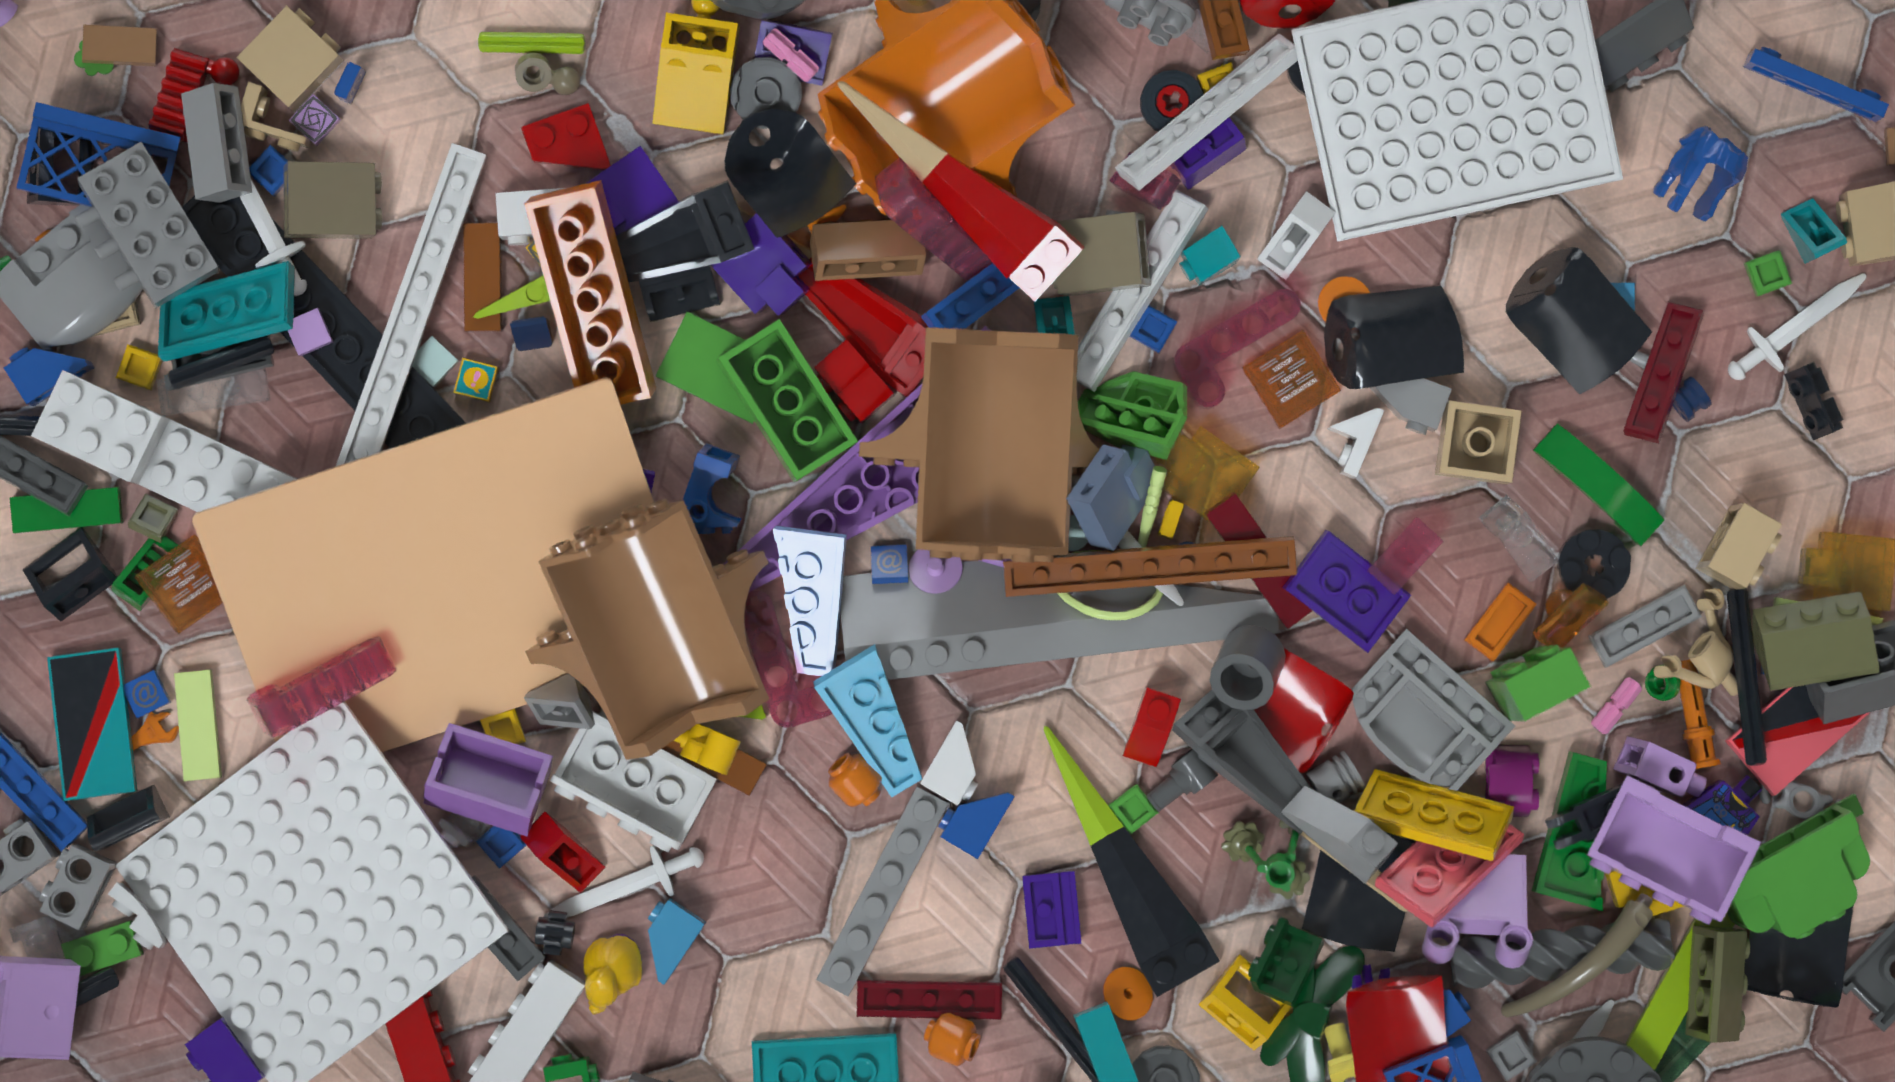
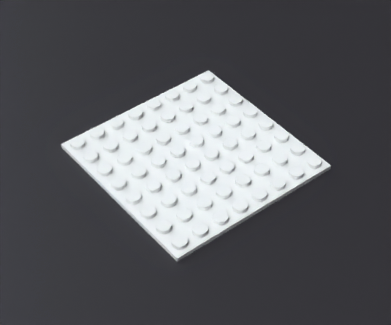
M340 694L332 698L115 865L135 895L150 911L164 936L220 1015L224 1017L230 1029L238 1040L241 1041L268 1082H309L510 931Z

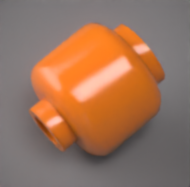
M845 753L828 770L830 774L829 787L850 807L860 804L868 806L881 793L878 787L882 777L859 753L853 755Z
M951 1013L941 1015L937 1021L931 1020L924 1034V1040L928 1041L929 1054L954 1066H960L965 1061L970 1062L978 1050L981 1039L980 1034L976 1032V1026L973 1022Z

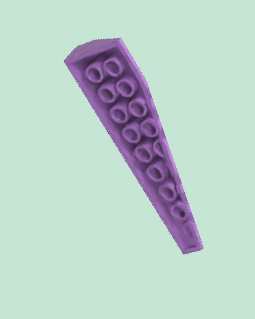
M987 326L981 329L991 331ZM922 384L738 550L747 549L748 554L763 550L769 563L757 574L749 592L782 575L780 574L777 541L775 542L773 533L775 526L846 534L848 540L918 503L919 467H903L904 459H895V466L873 465V457H859L860 442L875 441L897 430L913 411L918 401Z

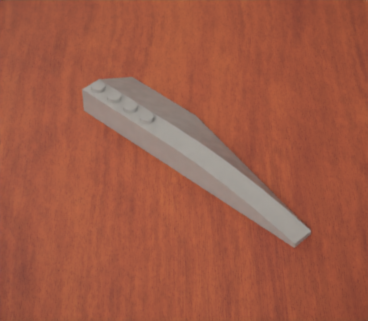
M982 561L962 562V575L958 583L950 590L937 594L927 593L917 588L910 579L909 571L908 583L872 584V573L843 576L840 615L845 660L848 661L875 644L888 680L1225 640L1231 631L1240 626L1254 625L1265 628L1273 634L1279 633L1278 617L1262 595L1175 585L1184 601L1183 606L1177 605L1163 594L1159 603L1147 613L1128 620L1110 621L1083 614L1065 603L1057 593L1006 597L1004 568ZM1145 586L1069 593L1077 600L1093 608L1111 612H1123L1145 604L1156 592V587Z

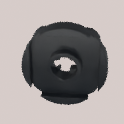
M1600 529L1584 530L1570 537L1563 544L1557 557V569L1559 570V576L1564 588L1574 597L1584 601L1606 600L1620 592L1627 583L1631 570V555L1623 542L1612 533ZM1593 555L1601 558L1600 565L1603 566V570L1600 574L1597 571L1595 576L1587 573L1588 566L1584 562L1588 556L1591 559H1594Z

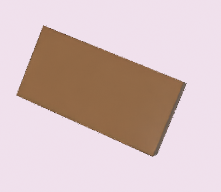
M83 24L82 63L156 67L157 28Z

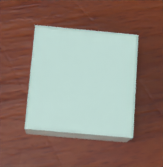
M431 336L417 351L412 366L433 387H436L460 361Z

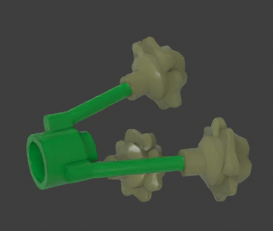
M1280 820L1279 826L1284 829L1288 828V833L1291 835L1288 850L1285 854L1276 853L1271 855L1266 861H1263L1257 853L1262 851L1260 842L1264 840V834L1257 830L1254 822H1248L1245 825L1242 821H1237L1233 828L1223 833L1226 841L1221 844V848L1229 854L1230 859L1233 862L1239 859L1248 862L1252 859L1257 866V871L1265 873L1266 881L1270 884V891L1272 893L1281 894L1287 900L1292 898L1293 893L1298 896L1302 895L1304 885L1310 880V875L1307 872H1303L1306 869L1305 862L1295 861L1299 833Z

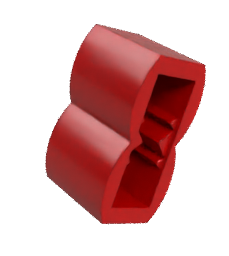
M847 339L814 367L818 373L816 377L827 394L833 391L842 401L837 407L850 422L857 418L863 424L894 397V393Z

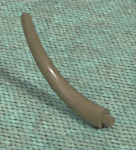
M1641 893L1636 901H1627L1618 919L1607 934L1581 961L1543 988L1504 1004L1501 1008L1502 1015L1514 1017L1535 1011L1566 997L1597 977L1614 963L1644 930L1653 916L1652 911L1649 909L1653 900L1648 895Z

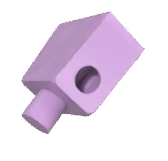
M1628 736L1613 770L1636 778L1638 781L1679 797H1683L1685 792L1699 797L1707 782L1706 777L1694 772L1696 763L1651 742Z

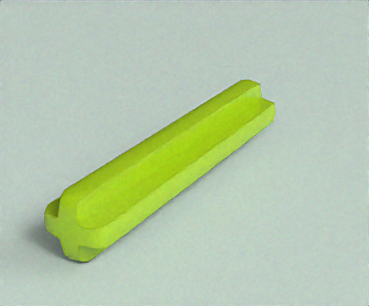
M480 32L478 47L481 52L582 54L585 51V36L581 33Z

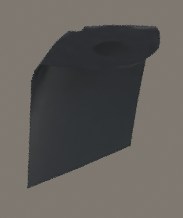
M768 109L752 113L742 120L729 139L724 160L725 172L732 185L759 215L776 238L790 234L821 218L834 208L856 185L855 181L840 164L816 129L803 116L781 109ZM758 126H765L770 131L769 140L762 146H754L749 141L751 131ZM780 158L783 160L780 167L776 169L771 168L770 164L774 159Z
M1575 247L1554 251L1535 262L1515 284L1506 303L1505 312L1515 327L1544 355L1579 394L1592 389L1619 371L1637 353L1652 333L1650 328L1624 300L1592 259L1582 250ZM1544 267L1548 269L1540 281L1534 284L1529 283L1530 278L1536 271ZM1554 284L1556 291L1552 295L1546 296L1544 294L1545 290Z
M1442 286L1347 295L1331 302L1324 329L1325 356L1327 365L1335 379L1348 389L1371 388L1410 380L1464 373L1463 341L1460 326L1454 309ZM1355 327L1360 331V338L1356 341L1352 337V328ZM1336 338H1339L1343 345V356L1340 361L1335 359L1333 353V344Z
M1387 833L1398 844L1378 870L1381 873L1386 870L1416 840ZM1320 850L1302 929L1348 946L1395 952L1405 912L1370 886L1364 884L1354 874Z
M1853 906L1848 908L1845 915L1834 921H1825L1815 927V931L1811 935L1800 939L1788 937L1773 928L1762 933L1750 930V954L1745 959L1744 974H1746L1748 980L1747 990L1801 1003L1832 1008L1839 1007ZM1788 990L1792 992L1793 997L1780 995V992Z

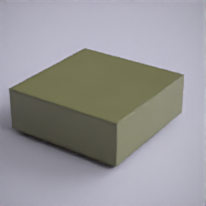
M145 493L128 522V528L161 543L176 518L178 509Z

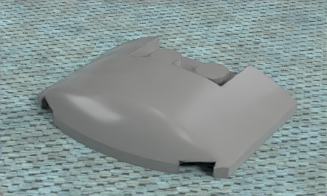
M80 204L70 211V215L16 260L12 259L0 271V298L45 351L53 350L51 346L80 343L104 330L130 307L143 289L139 282L123 291H119L113 281L114 278L130 270V267L120 251L100 260L94 248L111 238L100 219L84 229H81L75 219V216L91 208L89 206Z
M1407 629L1351 689L1354 692L1352 700L1358 721L1375 746L1389 760L1408 774L1428 784L1450 787L1449 790L1457 791L1515 727L1509 719Z

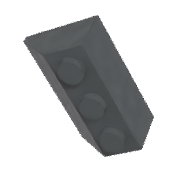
M1655 0L1595 40L1605 88L1608 87L1611 92L1615 91L1629 81L1626 74L1637 67L1642 73L1659 61L1656 56L1658 53L1666 48L1672 53L1689 41L1686 35L1694 29L1684 0Z
M1895 620L1872 625L1879 673L1806 685L1810 701L1823 724L1895 706Z

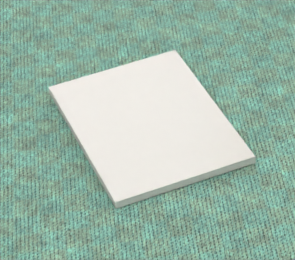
M1418 0L1291 29L1330 209L1335 212L1332 219L1337 242L1623 180L1587 0Z

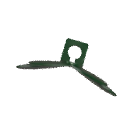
M1345 946L1335 951L1316 970L1315 966H1313L1293 1007V1013L1282 1020L1269 1039L1263 1043L1260 1052V1059L1263 1064L1274 1066L1287 1058L1290 1082H1325V1060L1320 1041L1322 1040L1333 1007L1332 1005L1351 989L1353 976L1362 973L1363 965L1365 964V956L1362 950L1355 946Z

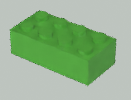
M780 319L716 360L793 482L798 481L858 442Z
M1558 644L1554 646L1545 645L1543 647L1541 645L1522 655L1525 660L1524 662H1508L1490 672L1493 678L1485 682L1499 710L1510 721H1527L1591 687L1571 648H1559Z

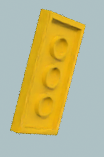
M1374 769L1354 811L1369 818L1384 832L1493 861L1513 817L1514 806Z

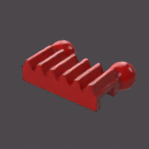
M174 48L170 53V63L166 66V76L161 82V91L157 95V104L153 107V117L148 123L149 129L178 136L180 141L188 143L181 94L204 86L207 74H210L217 84H234L240 75L238 64L228 57H222L213 61L209 58Z

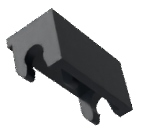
M710 265L639 280L650 322L720 305Z

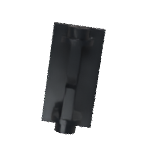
M1815 362L1784 374L1789 391L1795 398L1802 414L1803 423L1813 440L1842 429L1841 421L1844 420L1833 397L1822 401L1820 394L1830 389L1821 371V367L1817 368Z

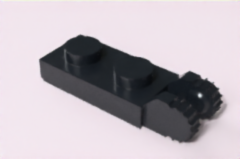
M1623 783L1569 806V810L1561 811L1548 817L1545 820L1548 828L1560 827L1571 820H1575L1578 828L1577 831L1569 832L1556 838L1553 841L1556 849L1566 848L1582 840L1589 841L1595 838Z

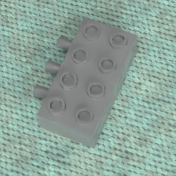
M142 142L77 178L80 188L92 205L91 208L75 216L77 223L81 229H84L100 219L111 238L94 248L100 260H103L120 251L130 267V270L113 280L119 291H123L139 282L156 309L218 273L216 262Z

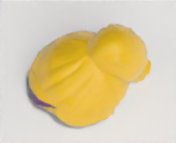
M617 933L609 938H599L589 946L583 960L584 986L586 997L589 1000L590 1012L594 1015L605 1011L607 1006L615 1002L617 996L626 993L629 989L640 983L642 976L640 949L636 942L625 934Z

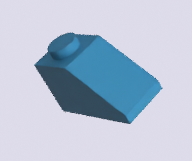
M671 898L666 904L659 901L648 917V920L652 922L648 933L657 979L663 985L668 981L706 924V921Z

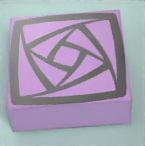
M313 94L289 121L311 142L318 146L341 119Z

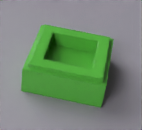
M1780 250L1744 263L1756 297L1792 284Z
M1137 784L1108 805L1129 834H1132L1159 813Z

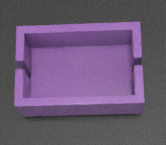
M449 723L438 750V757L434 760L425 784L424 804L528 837L538 804L542 799L550 777L553 756Z

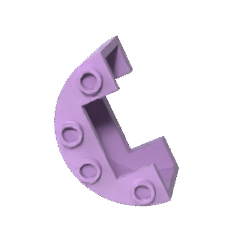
M1627 775L1587 855L1592 858L1589 865L1607 874L1614 870L1622 874L1619 881L1638 891L1641 885L1654 891L1653 899L1669 907H1672L1674 901L1692 909L1689 914L1690 916L1709 925L1712 919L1722 922L1761 842L1729 826H1723L1661 795L1660 791Z

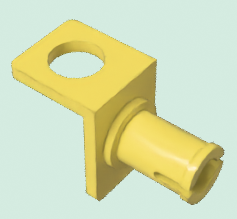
M1336 1023L1326 1027L1324 1035L1333 1058L1327 1062L1331 1082H1344L1348 1078H1355L1352 1047L1345 1024Z

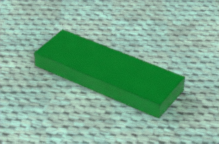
M120 487L86 490L70 516L63 514L31 495L9 497L13 534L123 523Z

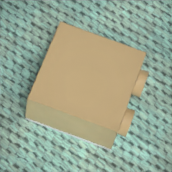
M286 5L236 58L295 113L344 60L337 54L341 47L328 34L325 33L320 38L311 29L315 22L300 8L294 13Z

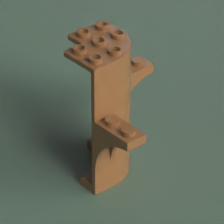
M926 327L923 383L913 411L906 421L891 434L875 441L860 442L859 457H873V465L895 466V459H904L903 467H919L915 549L930 550V557L934 558L960 557L961 560L973 561L1012 559V562H1053L1054 555H1068L1070 505L1066 498L1071 492L1072 474H1083L1099 451V448L1088 437L1078 409L1076 387L1079 335Z
M661 499L648 505L646 509H643L642 505L628 508L621 513L622 518L606 522L596 529L594 525H589L573 533L574 540L571 542L570 540H565L549 548L551 554L538 561L568 629L560 634L556 630H552L537 637L538 643L525 651L531 664H546L567 672L590 691L603 709L626 760L653 755L696 724L748 715L769 700L750 655L744 627L747 595L757 574L769 564L763 550L748 554L747 549H743L727 557L728 563L725 565L719 564L712 567L684 500L668 503L667 499Z

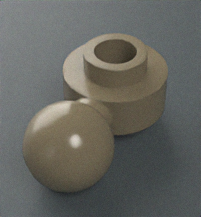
M528 53L520 57L516 62V80L524 90L537 92L546 88L548 84H552L555 91L559 94L571 95L580 86V76L574 68L564 66L556 71L551 70L549 61L541 54ZM530 66H537L539 68L534 74L526 71Z

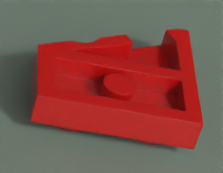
M589 103L521 127L534 163L600 169L601 171L611 166Z

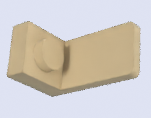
M248 82L241 103L245 136L264 141L265 136L279 139L278 146L296 152L299 151L300 146L309 149L311 141L308 138L258 123L259 118H265L270 98L266 97L268 91L263 86Z

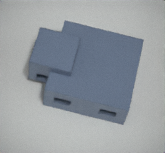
M1102 445L1066 498L1091 546L1114 551L1145 505L1152 470L1155 466L1147 450L1123 445L1121 449Z

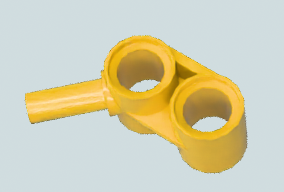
M696 724L673 740L681 744L682 751L680 756L726 776L741 741L701 724Z

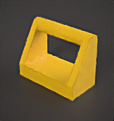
M1239 954L1198 1005L1255 1051L1269 1039L1292 1006L1271 998L1280 1007L1269 1021L1266 1022L1228 991L1225 986L1236 971L1249 981L1251 978L1248 976L1251 963Z

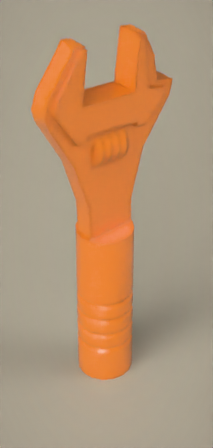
M150 712L143 726L131 736L133 751L142 746L155 743H172L179 733V726L166 732L160 723L171 715L170 712H161L156 715Z

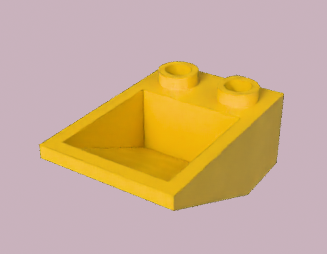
M692 0L691 4L697 14L696 17L666 12L652 124L724 135L740 28L738 23L711 19V16L719 10V7L710 0ZM681 32L690 34L691 39L687 44H680L677 41V37ZM718 37L726 40V46L721 50L713 47V41Z

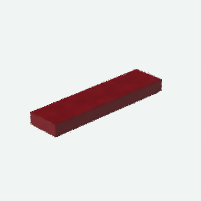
M1672 302L1667 303L1623 429L1624 435L1657 444L1660 443L1704 317L1703 310Z
M1234 492L1204 513L1223 541L1267 538ZM1291 575L1250 578L1287 629L1312 612L1311 609L1282 588Z
M857 980L856 1017L939 1018L945 1013H951L964 1019H1002V982Z

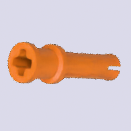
M1690 659L1681 661L1682 668L1698 673L1697 668ZM1680 679V699L1687 730L1683 731L1682 737L1683 740L1687 741L1690 760L1696 763V769L1721 765L1720 759L1716 758L1712 738L1715 735V729L1712 726H1708L1702 689Z

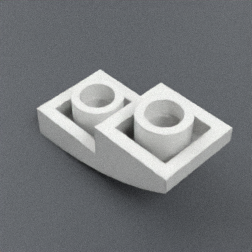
M116 882L108 895L115 899L112 905L128 917L132 913L138 915L129 926L130 929L136 932L133 939L149 950L153 946H156L158 949L163 948L167 940L150 911L133 891L123 883Z

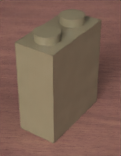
M288 161L283 166L284 238L371 239L376 235V230H381L382 211L381 208H376L375 194L381 193L382 181L381 173L375 172V163Z
M1127 212L1057 221L1085 247L1054 280L1053 286L1055 289H1058V294L1074 296L1151 286L1144 214Z

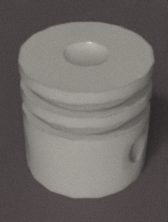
M1345 751L1339 753L1341 756L1339 758L1336 755L1333 756L1332 762L1327 760L1306 772L1316 792L1338 803L1350 797L1349 793H1358L1357 788L1361 790L1365 788L1361 776Z

